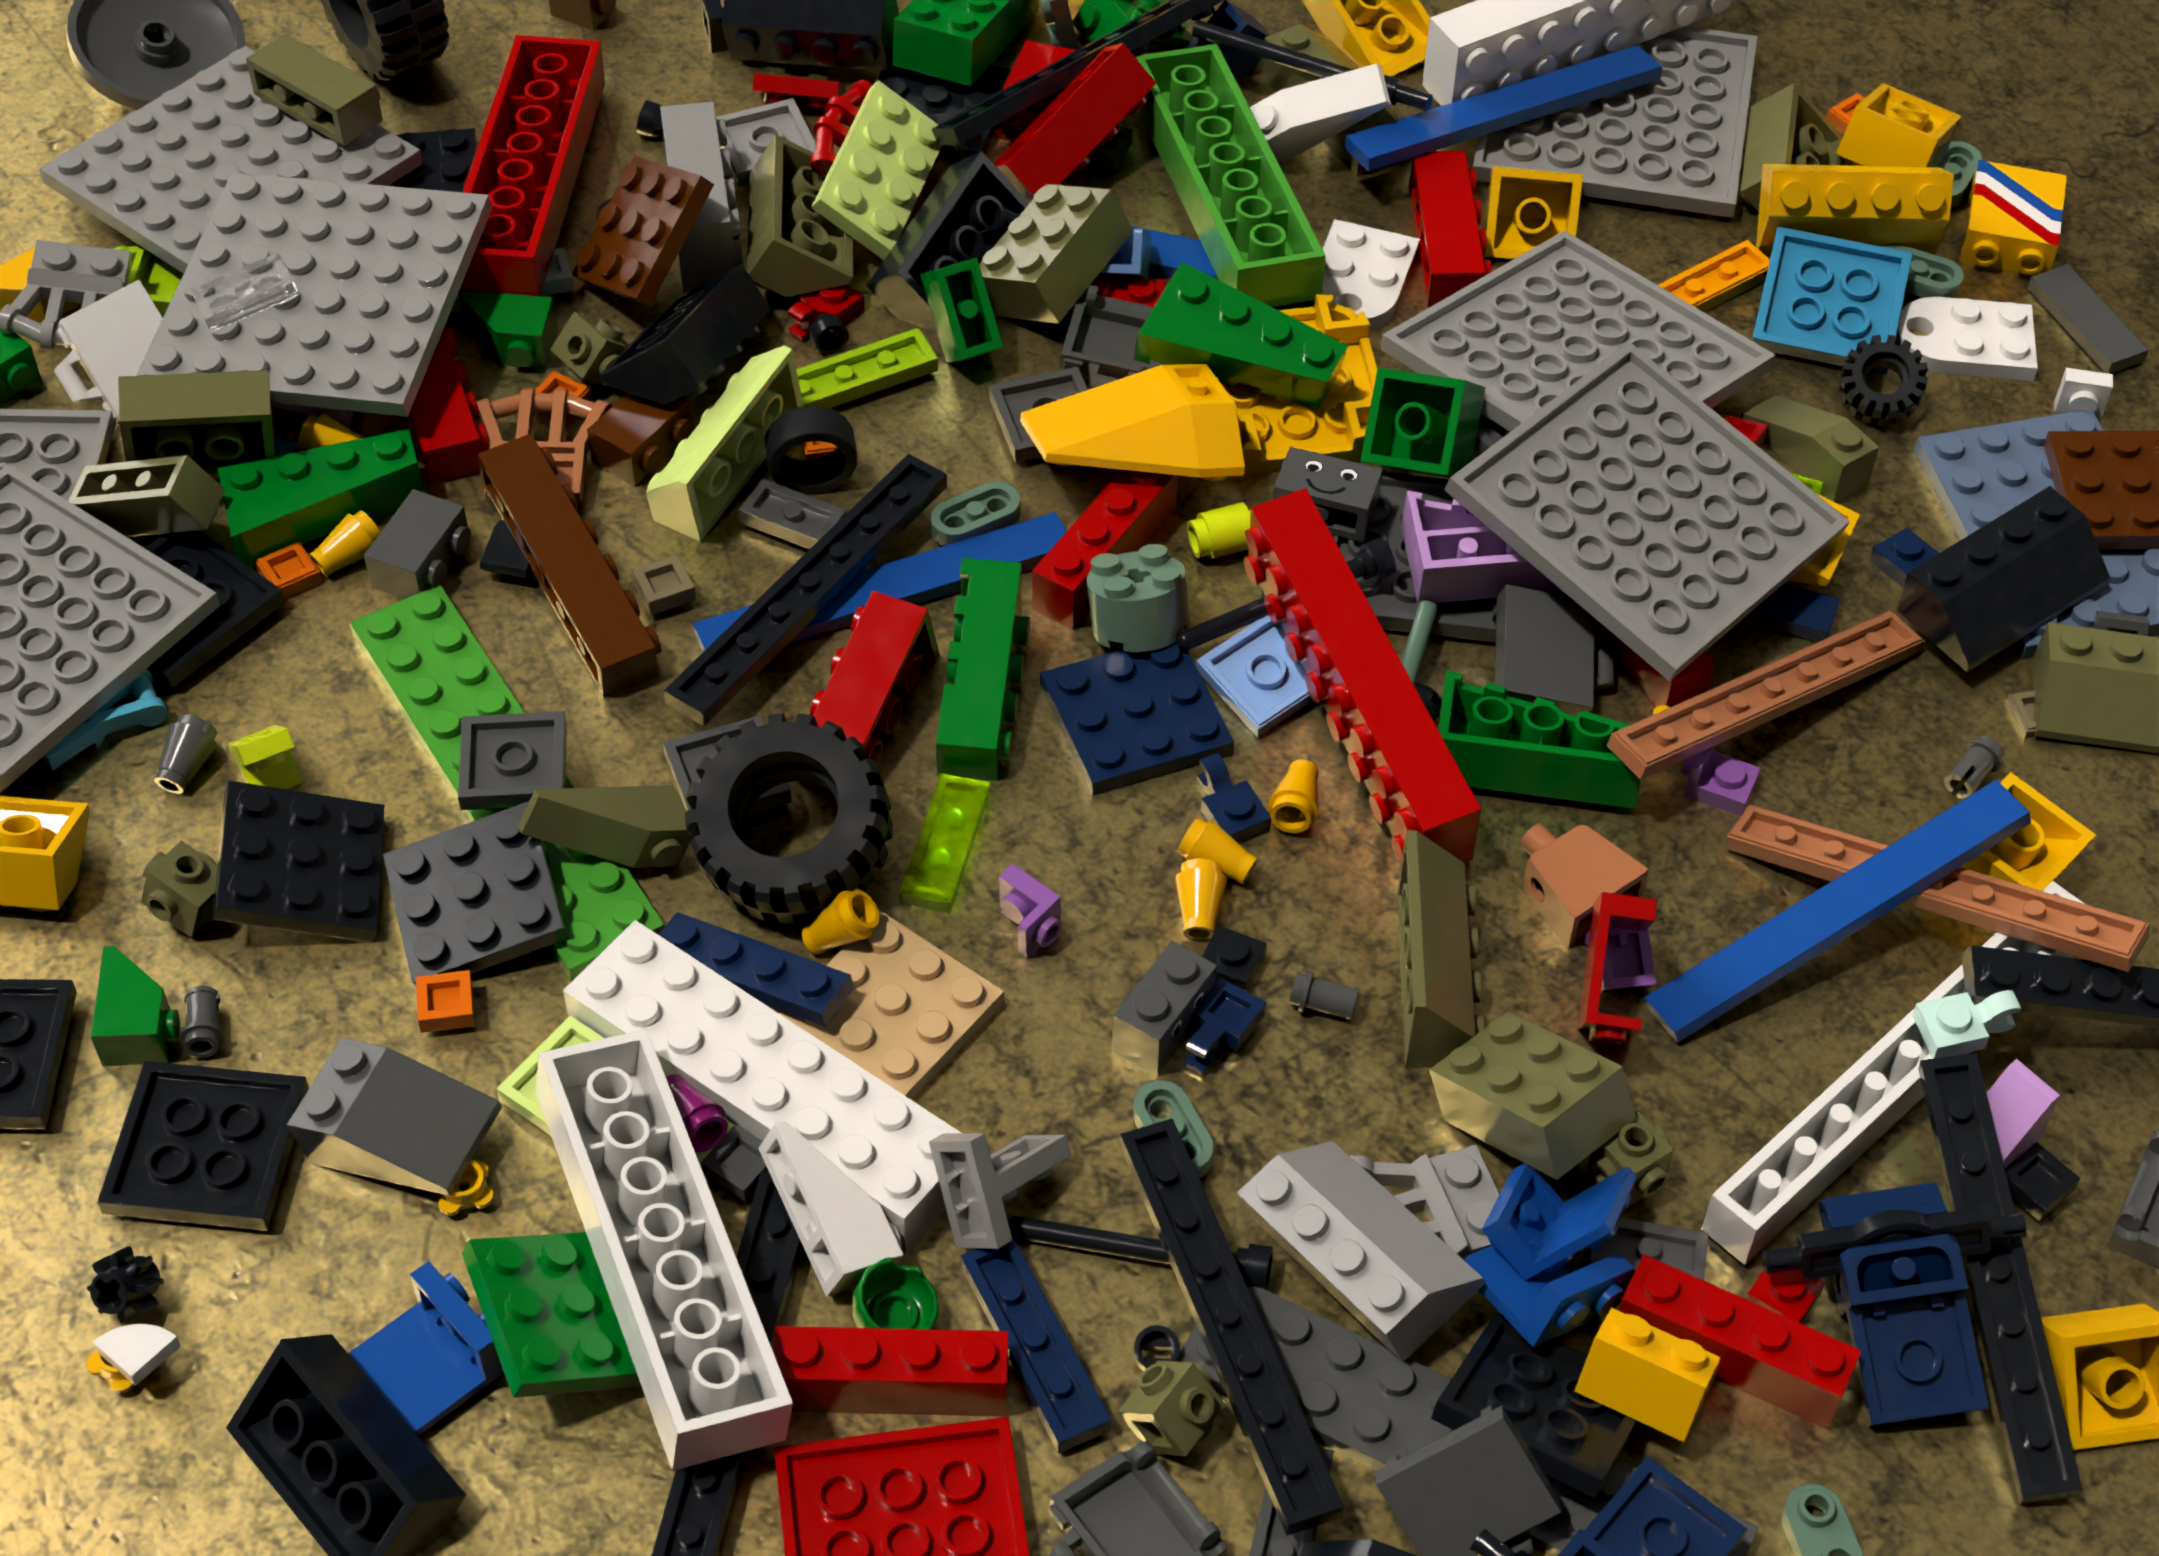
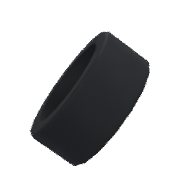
M810 406L786 412L771 423L765 435V448L770 476L776 484L805 495L825 493L840 487L851 478L858 465L853 427L845 416L830 408ZM822 441L837 446L830 454L813 460L793 459L785 455L791 448L804 442Z

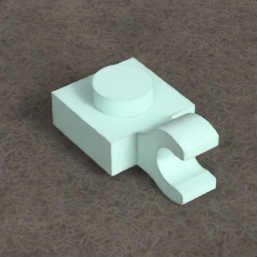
M2012 990L1997 992L1977 1005L1973 1004L1968 992L1916 1003L1912 1016L1932 1059L1985 1049L1989 1039L1988 1033H2000L2015 1028L2016 1023L2011 1014L2019 1013L2022 1008Z

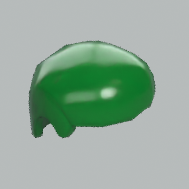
M893 1257L883 1258L866 1268L852 1295V1317L857 1328L933 1329L939 1316L937 1292L928 1279L923 1276L921 1268L895 1263Z

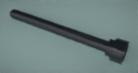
M1381 537L1362 544L1360 551L1354 554V559L1347 561L1356 579L1362 577L1365 580L1373 578L1375 581H1378L1396 572V562L1387 542ZM1264 597L1180 632L1176 638V644L1181 650H1190L1254 623L1268 615Z
M1015 1215L1007 1218L1010 1232L1016 1239L1170 1264L1159 1239ZM1250 1243L1249 1248L1238 1247L1237 1252H1232L1246 1285L1267 1290L1273 1259V1247Z

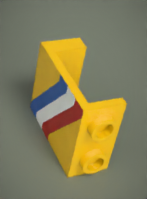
M1978 160L1968 193L1967 204L1971 205L1968 229L1960 253L1959 263L2030 276L2051 270L2060 242L2067 175Z

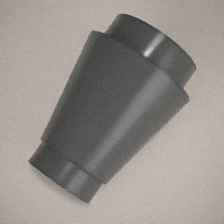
M181 715L177 722L171 723L158 766V773L154 779L155 783L166 791L176 794L183 793L185 787L217 748L215 741L217 730L207 721L192 715Z

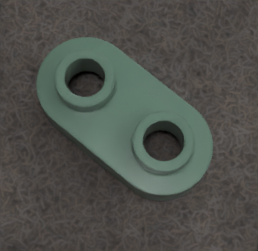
M1951 141L1943 144L1929 167L1943 168L1954 174L1951 208L1958 206L1971 186L1977 162L1982 160V155L1975 146L1962 141Z
M1889 244L1882 246L1913 253L1905 288L1906 293L1923 298H1955L1959 294L1964 273L1956 262L1904 245Z
M989 482L936 505L931 512V534L935 541L945 546L1011 526L1020 517V495L1010 484Z
M1155 1080L1146 1083L1137 1091L1134 1097L1133 1119L1137 1128L1173 1118L1188 1154L1194 1158L1191 1161L1198 1177H1203L1211 1168L1214 1144L1188 1096L1180 1086L1170 1081ZM1156 1112H1164L1169 1116L1160 1119L1154 1117L1152 1114Z
M1804 1484L1790 1492L1782 1509L1781 1523L1794 1556H1864L1845 1508L1833 1491L1818 1484ZM1806 1506L1818 1507L1823 1511L1824 1516L1816 1517L1811 1515L1807 1511Z

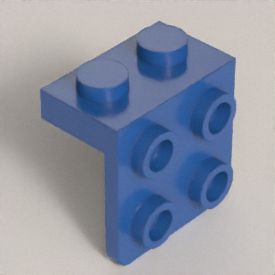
M1523 1163L1511 1171L1481 1230L1488 1237L1493 1249L1498 1254L1504 1256L1525 1281L1544 1270L1549 1274L1554 1273L1565 1266L1571 1260L1574 1253L1587 1246L1591 1250H1595L1603 1246L1615 1235L1618 1230L1615 1224L1621 1211L1631 1201L1629 1193L1637 1175L1630 1167H1625L1564 1202L1537 1169Z
M1492 1246L1468 1255L1464 1260L1486 1282L1478 1291L1488 1299L1513 1326L1516 1332L1523 1336L1532 1347L1570 1332L1601 1316H1605L1611 1308L1615 1309L1621 1303L1625 1293L1622 1287L1634 1270V1267L1618 1252L1577 1271L1567 1263L1554 1273L1549 1274L1544 1270L1525 1281L1504 1256L1498 1254Z
M429 1261L410 1274L418 1303L348 1353L417 1436L421 1435L504 1373L483 1312L477 1315L467 1304L470 1301L469 1296L453 1274L449 1273L443 1277Z

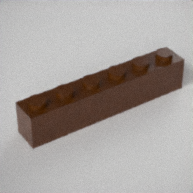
M528 434L478 453L482 485L528 560L531 571L602 696L605 697L658 675L656 654L662 651L658 636L651 625L644 627L640 621V609L636 598L630 589L623 591L619 585L618 570L610 554L602 555L598 549V537L591 521L588 518L581 520L576 511L578 510V504L573 490L568 483L561 485L556 477L558 471L550 451L547 448L541 450L532 434Z

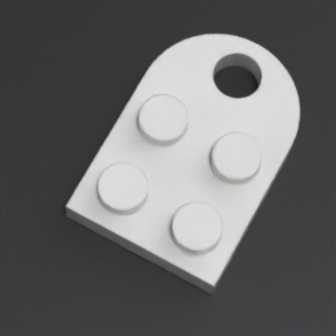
M1334 219L1323 246L1326 259L1322 295H1334L1333 303L1344 307H1353L1357 309L1354 312L1357 315L1360 312H1364L1370 323L1369 331L1382 327L1393 318L1397 311L1419 252L1420 239ZM1315 300L1308 301L1309 307L1314 306Z
M1925 297L1909 303L1901 310L1895 344L1901 346L1904 339L1911 342L1909 351L1913 353L1919 349L1923 355L1920 363L1926 362L1928 371L1941 374L2034 381L2038 365L2031 304L1966 298ZM1910 330L1922 331L1925 334H1927V336L1915 335L1911 333Z

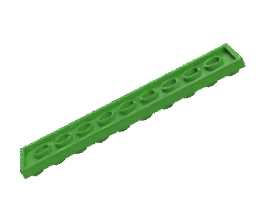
M438 584L434 588L431 587L351 621L350 626L355 640L458 801L462 717L522 714L524 711L441 585ZM566 776L565 788H574ZM508 808L463 811L470 822ZM545 841L570 938L551 944L549 947L571 982L634 920L658 935L664 929V923L625 865Z

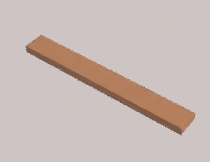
M1890 610L1611 734L1607 747L1641 780L1919 653L1925 641Z
M1750 804L1727 835V850L1829 881L1835 880L1888 847L1885 844ZM1959 867L1903 902L1910 906L2126 972L2130 971L2149 938L2150 923Z

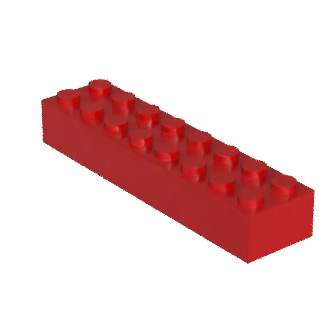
M525 35L515 36L462 193L489 195L493 209L458 295L461 294L462 290L541 296L605 86L601 41Z
M1304 488L1251 507L1250 529L1245 531L1249 556L1244 558V566L1248 578L1253 585L1260 584L1265 594L1264 603L1269 618L1274 624L1280 622L1286 633L1284 637L1285 645L1292 661L1295 663L1300 661L1307 673L1305 675L1306 685L1312 699L1315 702L1321 701L1328 713L1326 720L1333 739L1336 742L1343 741L1349 753L1347 757L1348 764L1354 779L1358 783L1364 781L1370 792L1369 803L1375 819L1379 824L1386 823L1393 836L1391 837V845L1396 859L1401 865L1406 830H1417L1463 863L1473 860L1482 809L1309 492Z

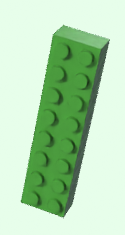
M1212 44L1135 56L1156 82L1153 88L1146 94L1149 100L1139 110V113L1218 279L1271 307L1315 300L1316 294L1322 295L1326 255L1218 45Z

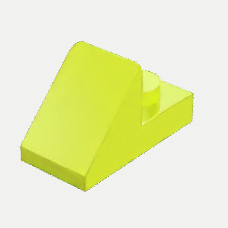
M273 725L227 743L246 783L281 789H290L302 783V777L290 750L295 746L286 727Z

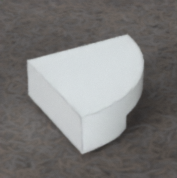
M132 1324L118 1327L93 1341L96 1351L135 1386L180 1347L176 1335L164 1328L150 1324Z

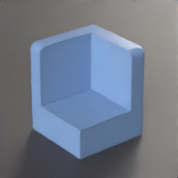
M1134 229V232L1131 233L1098 275L1104 277L1149 279L1151 235L1144 229Z

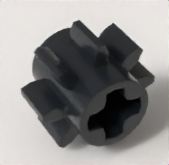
M127 1246L92 1264L94 1271L98 1275L93 1278L91 1285L87 1286V1291H90L91 1299L100 1314H117L119 1322L124 1324L159 1305L153 1294L164 1283V1279L160 1278L159 1270L152 1261L153 1257L151 1255L148 1257L134 1256L131 1246Z

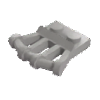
M37 240L31 268L28 269L27 285L11 305L7 304L1 309L0 331L9 335L16 332L39 342L41 348L54 349L55 345L65 346L56 332L59 329L58 323L62 317L64 303H81L82 309L127 286L132 266L131 251ZM40 299H46L49 302L45 320L42 321V324L27 318V315Z
M1477 1145L1431 1158L1424 1154L1410 1164L1373 1162L1366 1156H1350L1382 1186L1413 1187L1414 1190L1393 1196L1411 1213L1424 1211L1429 1221L1424 1224L1463 1260L1468 1255L1491 1246L1488 1237L1481 1229L1500 1194Z

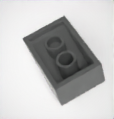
M341 1037L290 1118L287 1126L311 1164L451 1196L500 1112L502 1105L499 1100L388 1047Z

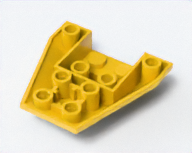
M1207 364L1160 365L1021 412L1020 422L1045 462L1055 465H1080L1197 477L1209 481H1222L1227 476H1244L1245 463L1236 403Z

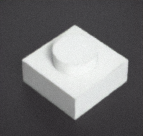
M2065 368L2055 398L2054 413L2063 414L2081 410L2094 412L2098 420H2101L2113 388V374Z

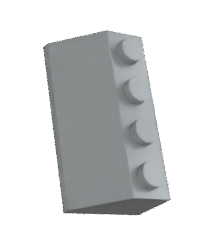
M1334 1141L1277 1154L1237 1192L1254 1221L1402 1362L1413 1354L1486 1283L1480 1274Z

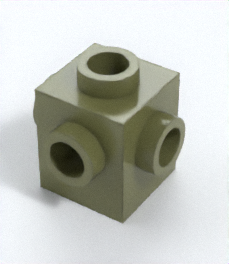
M574 311L550 350L570 367L567 374L578 383L589 387L595 383L612 389L613 387L603 384L598 376L629 344L622 339L625 332L613 322L605 318L598 320Z
M181 840L166 855L160 852L147 864L142 875L145 879L141 902L147 906L155 917L170 922L192 938L213 918L217 876L216 862L206 853L196 851Z
M1639 1110L1635 1111L1636 1119L1623 1126L1620 1132L1591 1153L1586 1171L1596 1183H1599L1623 1168L1630 1167L1637 1175V1178L1629 1193L1631 1201L1626 1208L1644 1197L1652 1196L1666 1184L1669 1179L1668 1170L1674 1153V1148L1671 1146L1666 1133L1659 1126L1651 1124Z
M1157 1361L1140 1375L1137 1388L1118 1410V1413L1140 1441H1148L1156 1450V1454L1187 1456L1194 1445L1202 1441L1210 1433L1213 1426L1212 1422L1226 1404L1212 1387L1213 1380L1211 1376L1201 1366L1190 1361Z

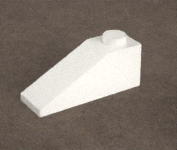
M1373 64L1282 89L1251 106L1250 109L1275 158L1284 163L1391 105L1382 67L1378 64Z
M786 1121L775 1123L758 1149L826 1297L856 1288L866 1268L883 1258L893 1257L895 1263H897L903 1256L900 1236L896 1227L891 1222H888L881 1205Z

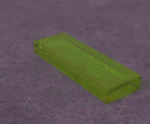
M940 773L899 893L900 904L951 914L990 795V783Z

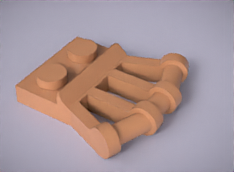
M522 388L519 394L489 402L488 398L476 401L482 423L485 426L490 441L489 449L510 442L503 441L496 423L497 419L518 413L515 438L517 439L532 434L533 417L536 412H551L549 440L536 442L541 450L547 448L556 463L558 471L556 477L560 484L568 483L573 490L577 504H582L585 471L587 470V453L590 449L587 429L612 407L611 403L602 400L594 403L569 394L568 389H555L554 394L536 393L535 389ZM568 413L585 419L573 442H564ZM484 488L487 503H493Z

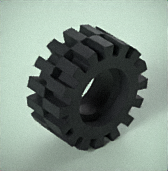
M1876 335L1872 336L1870 344H1867L1864 339L1857 344L1856 350L1851 349L1840 374L1838 392L1843 391L1840 398L1843 406L1851 404L1849 413L1854 418L1861 412L1864 414L1863 423L1870 424L1871 418H1878L1877 426H1886L1888 419L1892 418L1895 425L1902 422L1904 414L1909 418L1914 413L1927 386L1928 377L1925 376L1928 367L1926 362L1920 363L1923 355L1919 349L1913 353L1909 351L1911 342L1904 339L1902 345L1898 346L1895 344L1897 336L1888 335L1887 341L1881 342V336ZM1875 367L1889 368L1898 374L1901 387L1892 394H1880L1868 387L1865 375Z

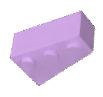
M1407 491L1401 529L1417 604L1423 600L1441 603L1497 598V595L1506 584L1547 593L1563 592L1455 499H1453L1451 505L1423 500L1422 493Z

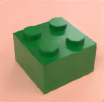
M1378 367L1360 461L1384 468L1450 478L1473 459L1486 387L1467 380Z

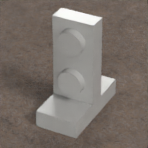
M943 1133L929 1141L956 1248L999 1249L1012 1241L1003 1201L1017 1195L1016 1188L1026 1182H1034L1050 1176L1053 1166L1071 1156L1066 1135H1024L991 1155L985 1133Z

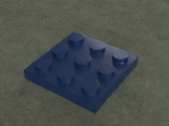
M1176 642L1167 647L1147 652H1126L1122 649L1040 672L1041 689L1092 796L1199 765L1200 759L1218 753L1221 758L1234 754V740L1188 651L1181 650Z

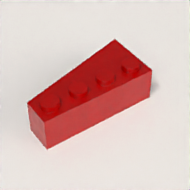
M872 591L865 607L859 606L853 616L851 636L845 649L839 648L834 655L830 669L831 678L825 691H818L813 699L810 715L815 716L818 726L822 728L825 722L831 721L842 727L846 738L855 737L865 747L869 759H873L875 764L882 755L883 742L880 740L882 734H894L901 722L903 698L905 696L915 698L923 684L922 678L919 677L923 664L933 667L940 655L928 608ZM798 781V783L832 794L828 789L820 785Z

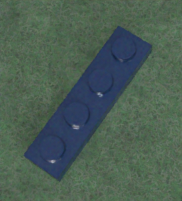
M676 912L659 934V936L765 1005L824 1027L829 1024L855 989L851 975L679 912Z
M1011 1234L1012 1241L999 1249L977 1248L960 1255L961 1268L993 1330L1008 1331L1009 1360L1057 1452L1061 1453L1111 1431L1112 1420Z

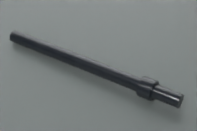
M1197 20L1192 28L1193 37L1321 78L1354 70L1201 20ZM1384 75L1391 105L1394 106L1399 102L1423 111L1430 109L1433 102L1432 94L1404 86L1402 80Z

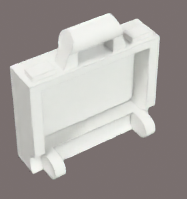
M139 279L59 320V329L56 331L65 347L68 348L70 346L73 350L54 369V373L73 403H81L102 398L104 403L101 406L105 411H112L117 424H119L118 377L136 376L163 319ZM80 362L95 387L87 390L72 365Z

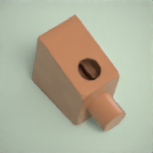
M1539 823L1532 826L1520 840V846L1530 855V858L1527 860L1523 880L1524 891L1563 945L1568 949L1584 939V934L1590 931L1594 902L1602 892L1636 897L1643 896L1649 870L1642 863L1587 825H1578L1559 838H1556L1543 824Z

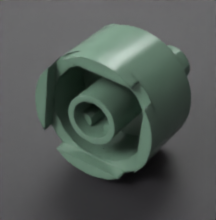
M1148 544L1141 547L1139 551L1118 555L1103 553L1092 558L1091 570L1087 575L1092 634L1098 643L1110 648V640L1123 643V648L1126 652H1147L1176 642L1178 631L1183 627L1185 630L1189 629L1190 617L1185 568L1179 560L1168 555L1166 546Z

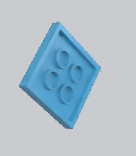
M1777 226L1752 341L1770 352L1843 366L1851 349L1856 350L1857 344L1865 339L1867 344H1870L1872 336L1880 335L1881 342H1886L1888 335L1896 336L1913 253ZM1875 367L1868 372L1887 375L1889 368Z

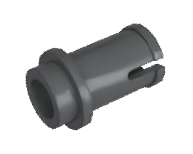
M1980 736L1978 739L1970 740L1965 745V755L1944 778V784L1949 792H1952L1957 784L1964 779L1966 781L1955 796L1966 799L1975 793L1976 789L1990 772H1996L2001 768L2004 751L1996 740L1987 736Z
M1310 970L1307 975L1297 972L1289 1003L1299 1006L1298 1011L1304 1012L1305 1008L1346 1018L1348 1021L1352 1020L1360 988H1352L1313 977L1314 972Z
M198 986L189 989L185 994V1026L180 1031L179 1040L189 1055L204 1058L212 1056L217 1052L218 1047L223 1043L224 1033L219 1027L220 995H218V991L211 987Z

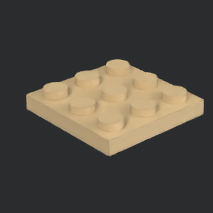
M880 911L879 923L874 928L872 935L866 939L847 944L826 965L850 974L855 987L829 1024L824 1027L784 1011H780L779 1014L913 1100L1004 1004V991Z

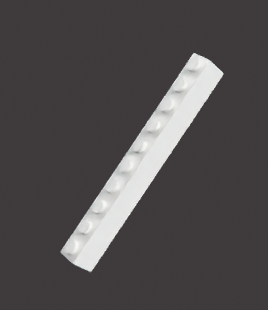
M2054 881L2042 890L2049 894L2083 903ZM1999 932L1982 946L2068 958L2074 956ZM1963 964L1922 1002L1965 993ZM1914 1009L1712 1194L1701 1230L1709 1233L1713 1240L1741 1263L1747 1264L1924 1097L1918 1067L1921 1060L1932 1059V1056L1912 1016Z

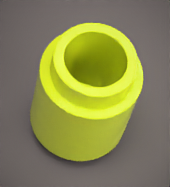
M1244 502L1198 513L1196 519L1187 522L1189 543L1197 558L1206 556L1209 560L1249 550L1245 531L1250 529L1251 510L1248 509Z

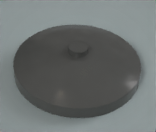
M74 0L67 22L69 54L81 76L90 86L108 99L136 110L157 99L166 91L172 90L194 77L198 72L229 56L233 51L245 46L243 25L238 13L229 0Z

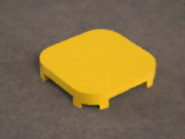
M1316 294L1315 304L1312 307L1279 310L1348 345L1341 371L1320 408L1261 393L1258 387L1238 382L1236 386L1221 383L1236 403L1246 473L1281 470L1282 460H1285L1290 447L1351 462L1361 459L1377 373V365L1369 340L1370 323L1364 312H1360L1357 315L1351 309L1333 303L1334 295Z

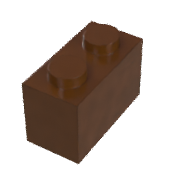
M627 393L587 429L592 463L633 486L638 485L649 473L657 471L662 462L677 448L678 444L683 439H688L695 430L692 400L685 402L680 397L663 405Z

